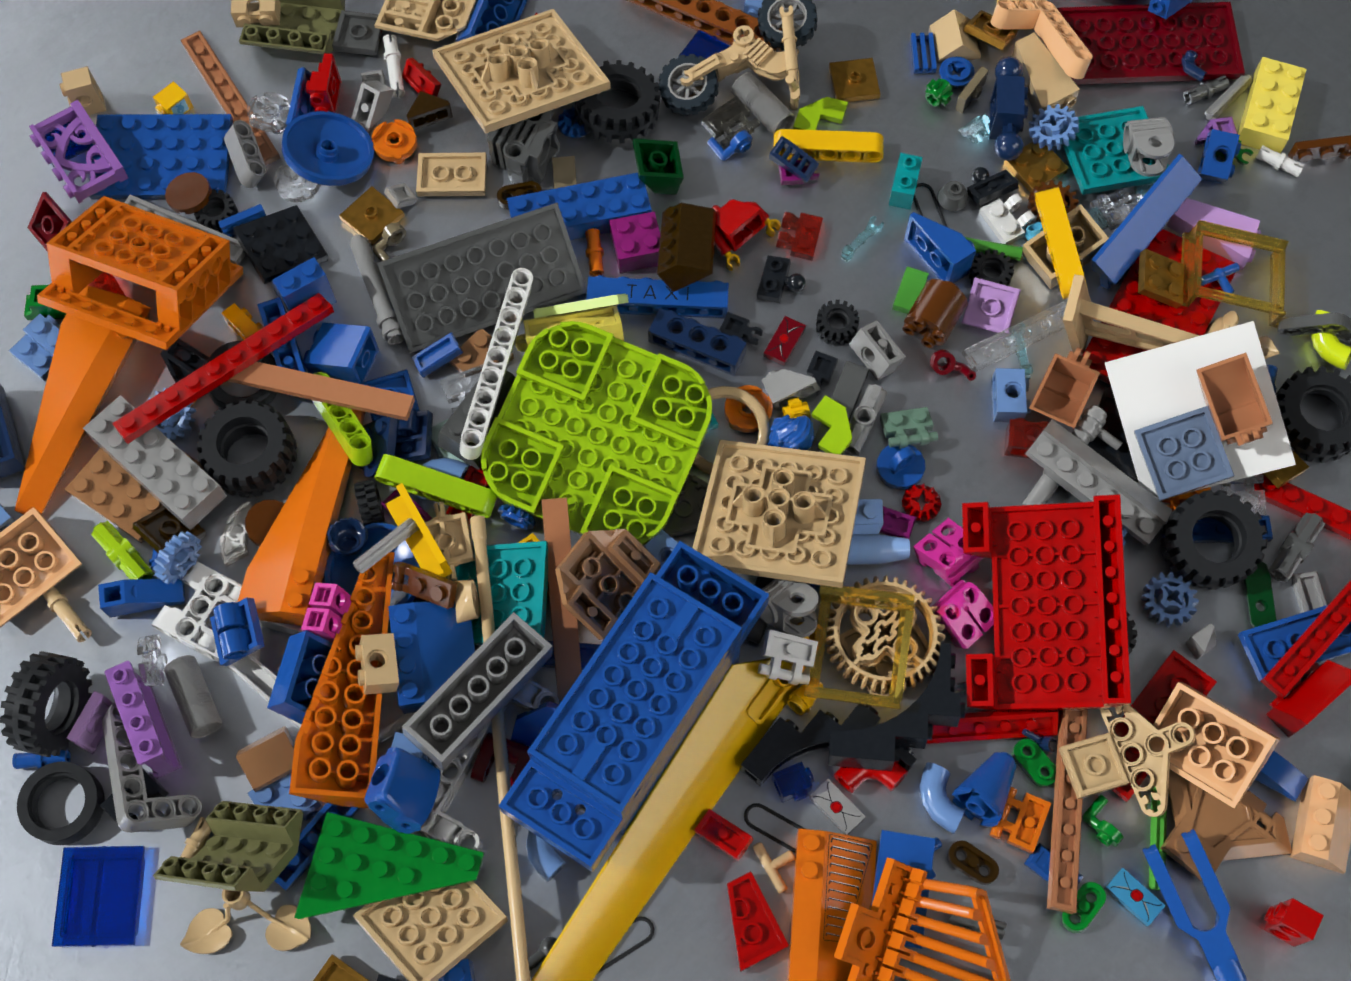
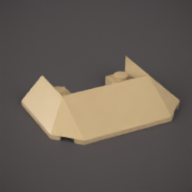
M385 0L374 26L377 29L440 41L466 29L477 0Z

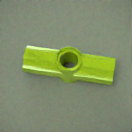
M109 521L100 522L94 527L91 533L93 538L106 551L107 557L119 570L122 569L130 580L152 579L155 573L141 559L140 553L126 538H123Z

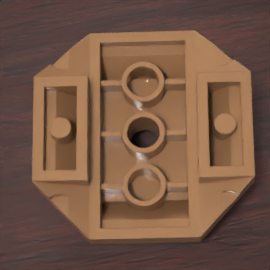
M627 529L585 532L555 569L562 604L599 640H604L648 574L651 572L656 575L661 569V563ZM604 581L607 583L608 586L607 591L603 586Z

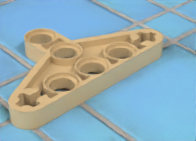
M1129 704L1115 707L1116 713L1121 715L1123 712L1125 718L1118 717L1111 722L1109 718L1114 717L1113 712L1110 709H1099L1142 811L1151 817L1162 816L1166 812L1168 805L1170 754L1189 747L1194 743L1196 739L1194 728L1187 723L1179 722L1159 730ZM1120 722H1125L1129 726V733L1125 737H1118L1115 733V726ZM1180 727H1186L1190 731V738L1186 742H1179L1175 737V732ZM1155 737H1161L1165 742V747L1160 752H1154L1150 747V742ZM1130 747H1136L1139 750L1140 756L1135 762H1129L1125 757V752ZM1140 772H1146L1150 776V783L1146 787H1140L1136 783V776ZM1156 787L1157 793L1151 792L1154 800L1161 803V805L1157 806V812L1147 808V805L1151 803L1148 795L1142 797L1141 792H1148Z

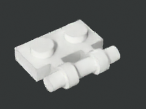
M766 630L761 656L769 657L771 661L769 665L760 663L758 673L766 675L768 679L772 680L777 678L787 680L792 685H808L810 675L802 674L803 666L809 668L814 666L818 641L774 630ZM781 661L793 663L791 671L780 668Z

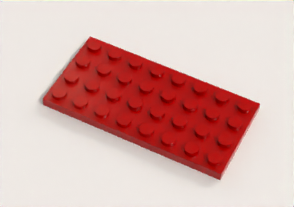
M1162 229L1146 249L1184 264L1183 305L1176 309L1138 293L1139 255L1128 271L1109 308L1199 336L1204 335L1225 293L1217 280L1201 286L1198 283V278L1213 272L1216 268H1223L1235 262ZM1235 273L1226 276L1230 283ZM1092 337L1085 352H1091L1088 358L1092 360L1089 368L1100 372L1098 379L1111 385L1105 362L1148 350Z

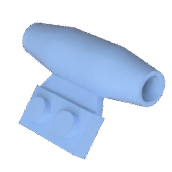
M882 499L859 500L847 565L883 564L910 558L909 538L879 534L883 526Z

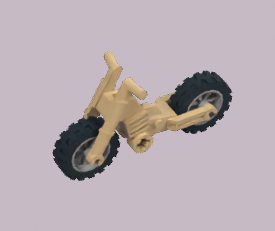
M763 0L761 3L762 7L758 10V25L764 41L761 38L756 40L752 28L743 25L735 29L733 33L734 42L731 47L715 53L707 59L702 56L696 57L695 54H689V56L684 54L680 55L677 59H671L670 63L663 67L658 83L660 95L668 109L671 108L675 114L681 113L682 116H688V114H692V116L698 115V112L706 111L707 107L714 103V98L718 95V82L725 79L726 76L740 73L742 70L750 68L759 77L763 76L773 81L785 78L790 90L789 107L792 110H796L800 99V77L797 57L799 49L797 47L807 44V40H811L814 36V31L817 30L818 19L815 4L812 3V0ZM797 9L803 13L799 15H794ZM772 19L780 20L778 23L772 26ZM803 20L800 26L795 21ZM779 47V48H781V50H784V51H783V52H776V51L773 50V48ZM680 75H683V78L677 79ZM673 84L681 86L673 92ZM684 92L685 98L678 95Z

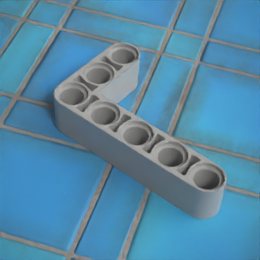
M112 703L102 719V727L119 828L125 832L132 833L189 826L201 813L202 803L200 799L194 795L147 798L142 765H139L136 761L122 720L115 718L113 715L120 716L116 703ZM117 738L124 740L126 744L120 743ZM121 763L127 764L130 769L124 768ZM125 788H130L134 794L128 793ZM182 808L188 809L191 814H186ZM155 810L161 811L165 817L159 816ZM128 813L135 814L138 820L131 818Z

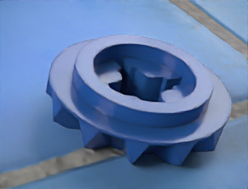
M950 57L940 65L939 74L941 79L947 80L957 89L959 86L966 87L973 78L975 70L967 59ZM953 71L957 73L961 72L960 76H958L957 74L952 75Z
M572 105L571 109H564L563 113L559 115V130L565 136L571 138L583 137L587 134L584 131V124L579 126L576 122L572 126V120L577 118L574 113L575 107Z
M504 504L500 505L498 509L500 517L517 528L524 530L528 528L533 529L536 524L533 516L515 506Z

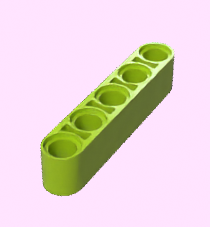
M323 372L314 373L316 375L330 377L328 374ZM312 400L351 462L356 466H367L373 460L371 438L352 409Z
M383 454L374 477L378 482L394 488L403 483L409 493L438 503L444 502L447 506L476 516L481 515L485 518H490L497 500V496L492 489L388 454Z

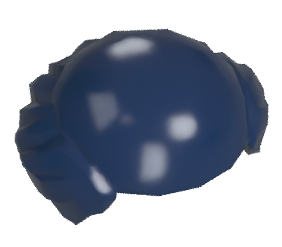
M341 518L340 521L330 525L328 529V547L335 553L346 556L354 555L361 551L364 544H366L369 536L368 530L356 518Z

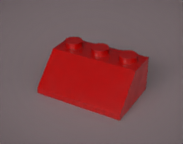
M1326 660L1321 665L1318 663L1313 664L1305 673L1308 676L1303 681L1299 680L1284 698L1276 697L1269 704L1272 709L1266 715L1289 738L1310 723L1351 685V669L1330 660Z

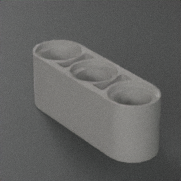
M236 120L225 134L224 141L240 183L247 188H254L266 174V165L251 126L243 120Z

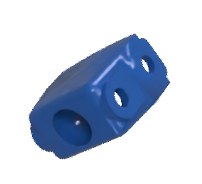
M389 748L386 754L382 755L377 761L365 795V803L385 824L397 832L410 834L420 831L430 815L437 797L440 770L426 760L414 756L401 748Z

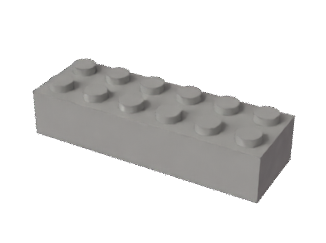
M121 395L118 396L83 429L99 447L191 530L227 495L214 479L156 427L127 444L112 423L135 408Z
M513 612L402 726L404 736L438 767L444 770L552 657L553 646Z

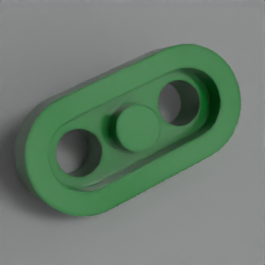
M1030 739L1018 741L1012 750V757L1016 764L1036 786L1042 788L1051 786L1055 782V764L1034 741ZM1023 748H1028L1031 751V755H1025ZM1041 769H1047L1049 776H1043Z
M1087 882L1080 887L1077 892L1076 913H1062V923L1068 931L1073 933L1083 932L1101 910L1106 901V893L1101 885L1095 882ZM1086 895H1094L1096 901L1089 902L1086 899ZM1077 915L1080 918V922L1073 923L1070 917Z

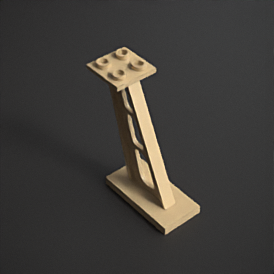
M1074 274L1063 316V323L1074 353L1076 348L1079 347L1081 348L1079 355H1083L1088 336L1145 350H1152L1199 336L1093 303L1089 296L1085 277ZM1093 319L1098 320V321H1101V322H1104V323H1108V324H1111V325H1107V324L1095 322V321H1093ZM1224 324V329L1230 328V324Z

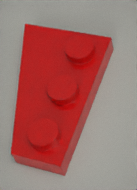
M751 871L727 883L740 972L788 948L789 944Z

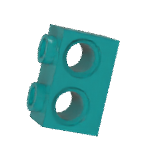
M900 153L889 206L911 210L923 157Z

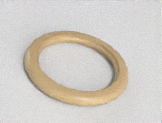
M730 386L708 389L711 400L730 398L746 405L754 414L759 431L756 444L768 445L771 432L769 418L764 407L754 396L745 390ZM698 453L693 466L711 475L714 463L707 461Z

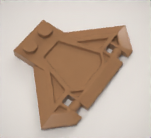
M1169 769L1168 794L1175 827L1160 849L1200 881L1202 878L1189 855L1190 852L1181 835L1192 829L1195 830L1214 873L1222 861L1292 854L1284 817L1278 812H1275L1272 817L1265 813L1264 810L1267 804L1252 792L1247 790L1234 809ZM1257 821H1260L1263 825H1265L1264 828H1261L1258 824H1256Z

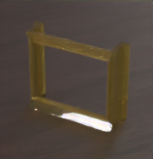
M1199 220L1189 233L1184 232L1182 237L1181 263L1184 264L1182 306L1189 307L1197 297L1269 313V326L1278 328L1279 321L1286 315V311H1284L1285 250L1289 241ZM1203 236L1273 252L1270 258L1269 302L1202 287Z
M820 585L819 594L821 602L815 641H818L814 666L810 670V681L808 685H805L804 696L900 710L902 708L912 632L915 595L846 586L838 588ZM831 603L900 612L889 696L819 687Z

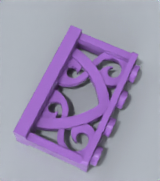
M79 100L70 103L71 106L36 125H30L29 127L33 134L29 136L37 148L40 146L43 148L44 151L40 153L46 163L54 165L55 168L51 170L58 181L64 180L66 183L63 188L69 198L75 197L80 204L85 198L117 181L121 183L128 179V176ZM72 121L66 128L62 126ZM53 130L62 132L61 136L57 133H51V136L55 137L51 142L45 139V135ZM81 132L86 133L85 137L83 138H77L74 136V134H76L79 137V134ZM70 140L80 145L95 144L87 152V164L65 159ZM50 149H56L55 156ZM94 155H100L101 158L98 160L94 159L95 163L92 164V157ZM63 169L71 171L68 176ZM107 172L96 178V173ZM86 174H90L91 178L88 183L82 186L75 185V178L81 177L83 183L86 180Z
M125 661L105 670V676L137 763L139 765L146 764L150 767L154 777L157 779L182 768L149 677L147 675L139 676L134 671L130 661Z

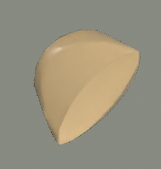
M473 580L454 581L457 582L455 596L457 624L479 618L480 604L475 582Z

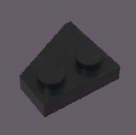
M178 339L167 350H163L160 353L175 383L205 365L209 359L208 356L181 339Z

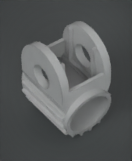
M1166 117L1127 121L1123 133L1124 153L1128 154L1131 167L1135 172L1146 177H1155L1162 174L1167 168L1168 156L1173 151L1175 145L1174 132L1170 122ZM1143 158L1154 159L1155 164H1145Z
M774 579L761 589L769 594L768 605L760 616L766 625L773 626L779 632L802 638L811 635L816 630L818 618L814 611L818 606V594L811 586L803 582ZM798 617L803 619L804 623L794 625L790 620Z

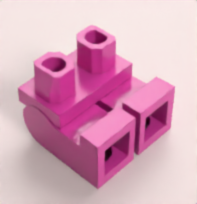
M947 518L932 531L933 535L929 533L913 546L918 563L924 567L928 565L933 568L934 573L944 579L945 583L951 587L955 586L967 572L974 573L980 568L979 562L985 558L963 553V528L950 518ZM948 528L949 534L943 535V531ZM930 543L931 548L928 551L924 550V547Z
M960 580L932 605L938 607L934 615H941L942 620L939 624L945 625V629L951 636L950 641L956 648L968 649L983 635L982 632H987L994 625L993 606L981 590L971 582L966 583L964 580Z
M315 583L309 605L313 608H307L301 630H308L333 643L336 633L339 634L341 630L343 615L348 612L352 603L350 600L351 595L338 584Z

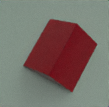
M42 192L27 228L47 251L46 243L72 223V221L47 192Z

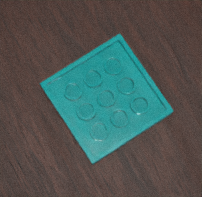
M1143 106L1078 117L1079 133L1075 134V141L1069 139V146L1062 145L1082 195L1155 183L1162 175L1146 177L1138 174L1131 167L1128 154L1124 153L1123 133L1125 123L1127 121L1149 119ZM1143 158L1145 164H1155L1154 159Z
M548 542L487 545L495 631L514 612L544 638L548 589ZM472 561L455 567L457 581L473 580L478 592L476 562ZM481 614L479 618L472 620L475 646L483 644Z

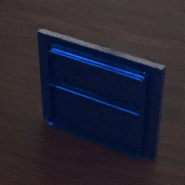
M145 846L63 848L52 947L135 945L139 929L144 880Z

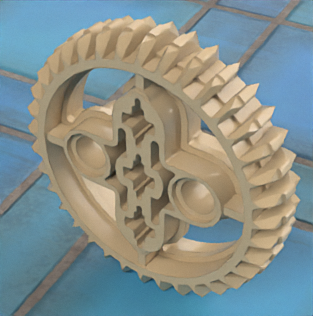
M887 575L884 576L883 582H879V578L874 576L873 583H870L866 577L863 580V586L856 581L854 589L848 586L845 590L846 594L840 593L838 595L839 601H833L832 606L834 609L828 610L830 617L825 619V624L828 627L824 628V632L828 636L825 637L824 643L830 645L827 647V653L834 654L830 659L831 663L839 662L836 670L841 671L845 669L843 673L844 679L850 675L853 676L852 685H855L859 680L862 682L861 689H865L866 684L871 685L870 692L874 693L876 687H880L881 694H885L886 688L890 687V692L894 694L896 693V686H899L900 690L904 692L906 691V683L909 687L914 688L916 681L922 683L925 679L924 675L928 677L931 675L932 671L930 668L936 669L938 663L936 660H939L940 645L945 640L946 635L940 633L945 629L944 624H939L942 620L941 615H934L938 607H930L933 601L932 598L924 600L925 591L917 593L916 584L911 589L908 588L907 580H904L902 585L898 584L897 577H894L893 582H888L889 578ZM879 593L892 594L907 600V602L899 601L893 603L884 612L870 602L857 604L855 601L864 596ZM915 608L921 612L929 629V645L922 660L919 658L920 650L918 644L907 634L916 623L917 614ZM847 609L851 611L850 622L852 626L862 635L852 648L854 661L847 657L840 641V624ZM907 612L906 617H902L901 619H898L896 621L897 615L901 616L902 614H905ZM863 613L868 614L871 620L863 621L859 618V615ZM901 628L899 638L895 640L897 631ZM873 630L872 637L868 640L869 633ZM890 630L889 636L885 635L879 639L880 633L883 634ZM905 647L910 651V654L907 656L901 655L898 652V648ZM873 648L872 654L867 653L862 657L863 650L868 651ZM886 656L898 666L906 667L912 665L915 668L902 675L885 677L870 674L859 667H874Z

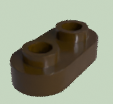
M534 181L503 186L497 192L498 204L503 209L509 210L507 198L540 192L542 188Z
M957 841L949 848L947 857L950 864L981 885H988L998 877L999 866L997 862L969 842ZM959 851L963 852L965 860H959L956 853ZM980 867L987 868V876L980 874Z

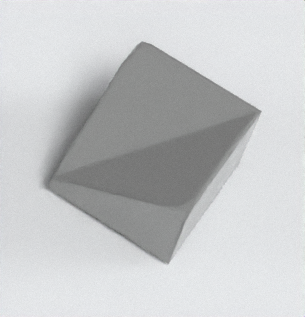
M1208 624L1186 641L1185 645L1196 659L1216 646L1215 626L1213 624Z

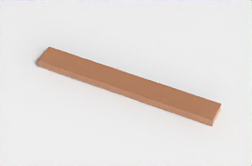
M201 31L181 39L182 45L225 113L232 115L233 123L236 120H243L251 126L265 165L267 166L281 159Z
M255 362L227 380L228 382L408 421L415 402L413 395L261 362Z
M567 498L542 499L541 501L544 540L548 542V588L557 697L559 702L563 700L582 672L577 618L562 604L555 569L571 550Z
M1060 709L1047 909L1069 914L1076 913L1083 798L1077 799L1059 748L1086 739L1088 709Z

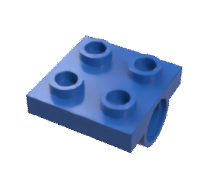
M246 597L239 602L223 603L213 609L214 616L210 617L221 666H229L265 646L254 598Z

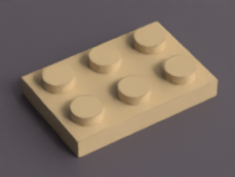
M486 152L419 153L416 185L417 197L485 196Z

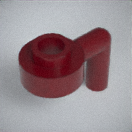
M938 350L930 358L931 368L939 375H947L952 371H957L970 381L976 378V373L970 367L957 362L955 357L947 350ZM944 357V362L938 364L939 359Z

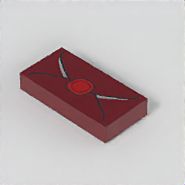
M785 316L764 351L763 356L785 366L803 335L806 325Z

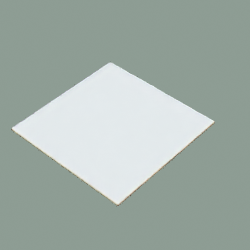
M1254 321L1105 362L1139 485L1156 498L1158 496L1134 430L1205 407L1206 403L1196 370L1245 352L1249 358L1273 424L1266 427L1267 432L1262 433L1264 438L1240 446L1237 445V442L1227 445V442L1223 441L1222 445L1234 477L1193 491L1296 465Z

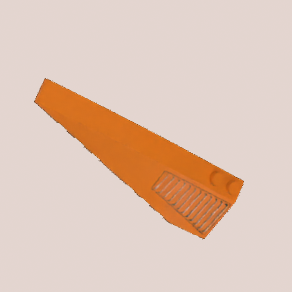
M798 829L787 981L848 980L853 964L837 959L834 955L851 903L870 910L875 881L877 841L829 831Z

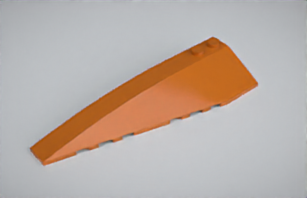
M352 409L360 423L363 424L366 412ZM330 428L327 429L246 570L238 602L246 597L254 598L258 618L261 621L302 626L307 608H313L309 605L314 585L315 583H322L330 553V548L327 544V532L330 525L338 521L352 467L351 460Z

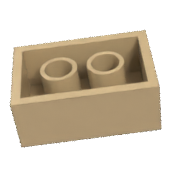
M1080 204L1067 213V217L1083 267L1091 262V259L1109 237ZM1041 231L1023 244L1022 255L1046 285L1052 289L1058 285L1044 231Z

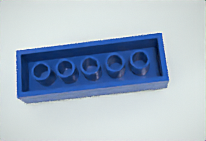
M638 172L507 198L511 218L557 202L570 241L586 238L585 232L588 229L600 230V235L610 233L609 220L652 212L646 186L639 179Z

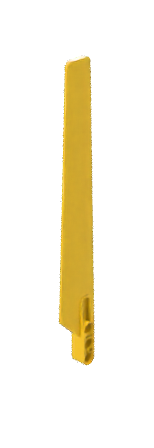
M817 625L816 630L810 637L804 638L818 641L817 653L824 643L826 633L821 625ZM771 658L731 665L531 981H592L693 838L695 835L694 830L709 809L712 810L740 771L742 762L768 731L789 700V695L800 685H792L787 680L779 678L776 680L768 679L766 675L759 674V664L769 665ZM781 661L780 668L791 671L793 663Z

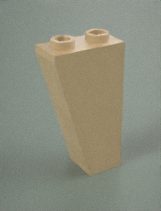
M1032 33L1016 41L1012 57L1020 60L1023 65L1024 73L1022 77H1025V86H1028V98L1034 114L1039 115L1040 108L1044 111L1047 110V105L1055 108L1059 104L1060 109H1063L1065 106H1068V108L1072 107L1077 101L1080 89L1071 77L1065 73L1037 35Z

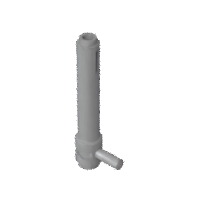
M355 235L351 238L350 247L377 314L376 320L381 329L383 339L389 345L400 344L405 339L369 242L363 235Z
M1095 405L1085 409L1081 415L1082 419L1078 420L1072 434L1086 445L1094 441L1096 436H1098L1117 450L1122 442L1103 429L1107 418L1106 412ZM1043 473L1021 505L1046 504L1059 484Z

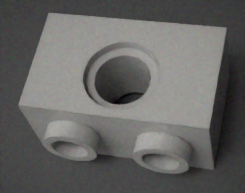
M877 320L860 328L849 343L850 347L865 366L869 368V371L877 381L893 373L906 357Z

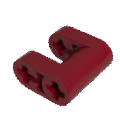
M490 732L484 739L470 776L471 779L482 783L486 781L495 760L493 737ZM506 738L508 763L515 766L510 778L512 786L530 760L527 753L530 747Z

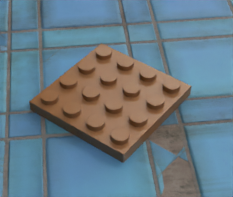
M102 448L95 453L64 489L71 496L140 543L144 539L133 529V523L163 507L155 497ZM186 454V455H187L190 459H192L201 469H203V467H202V465L200 464V462H198L197 460H195L194 458H192L191 456H189L188 454Z

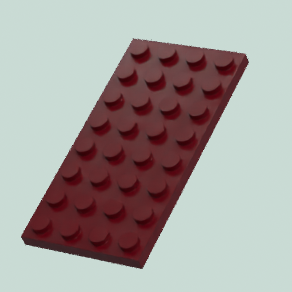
M1231 2L1189 3L1167 19L1149 12V4L1057 8L1093 56L1083 79L1071 78L1076 85L1193 81L1196 79L1184 72L1181 61L1183 55L1188 50H1193L1197 53L1198 57L1195 59L1196 66L1207 72L1203 80H1215L1223 75L1226 76V79H1238L1245 74Z

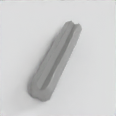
M1250 74L1240 76L1205 111L1206 119H1217L1252 84V76Z
M412 518L404 521L353 562L355 569L360 573L367 571L419 529L416 522Z

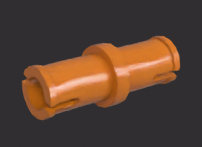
M588 229L585 232L587 239V249L585 252L586 257L589 259V275L592 277L602 276L604 274L602 263L604 250L600 243V230Z

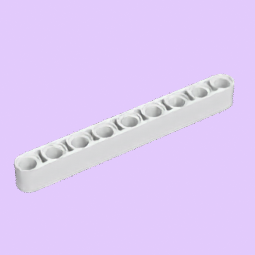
M518 268L511 275L463 428L460 454L468 460L477 459L482 453L527 306L533 275L526 268ZM488 380H492V381H494L495 383H489V382H487V381H488ZM480 401H487L489 403L483 404ZM479 421V422H481V423H483V424H481V425H476V424H474L473 422ZM473 442L476 446H469L466 443Z

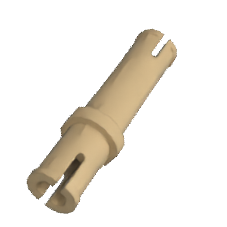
M55 586L42 595L48 602L47 606L60 617L77 642L86 641L80 631L87 638L92 635V631L69 605V600Z

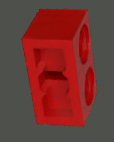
M1291 898L1268 909L1264 920L1267 921L1264 930L1295 947L1314 939L1324 915Z

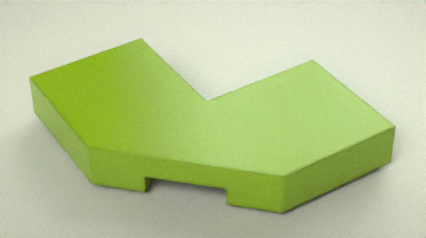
M825 97L804 106L798 111L793 129L817 130L820 119L842 124L848 102Z
M825 395L812 412L814 419L830 428L819 442L818 448L826 453L843 455L852 443L846 407Z

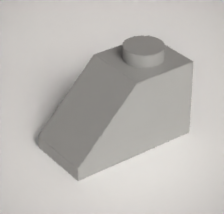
M377 80L362 82L351 119L359 123L370 133L388 111L394 89Z
M786 369L771 371L765 378L761 379L777 411L787 406V400L799 397V400L820 390L814 377Z

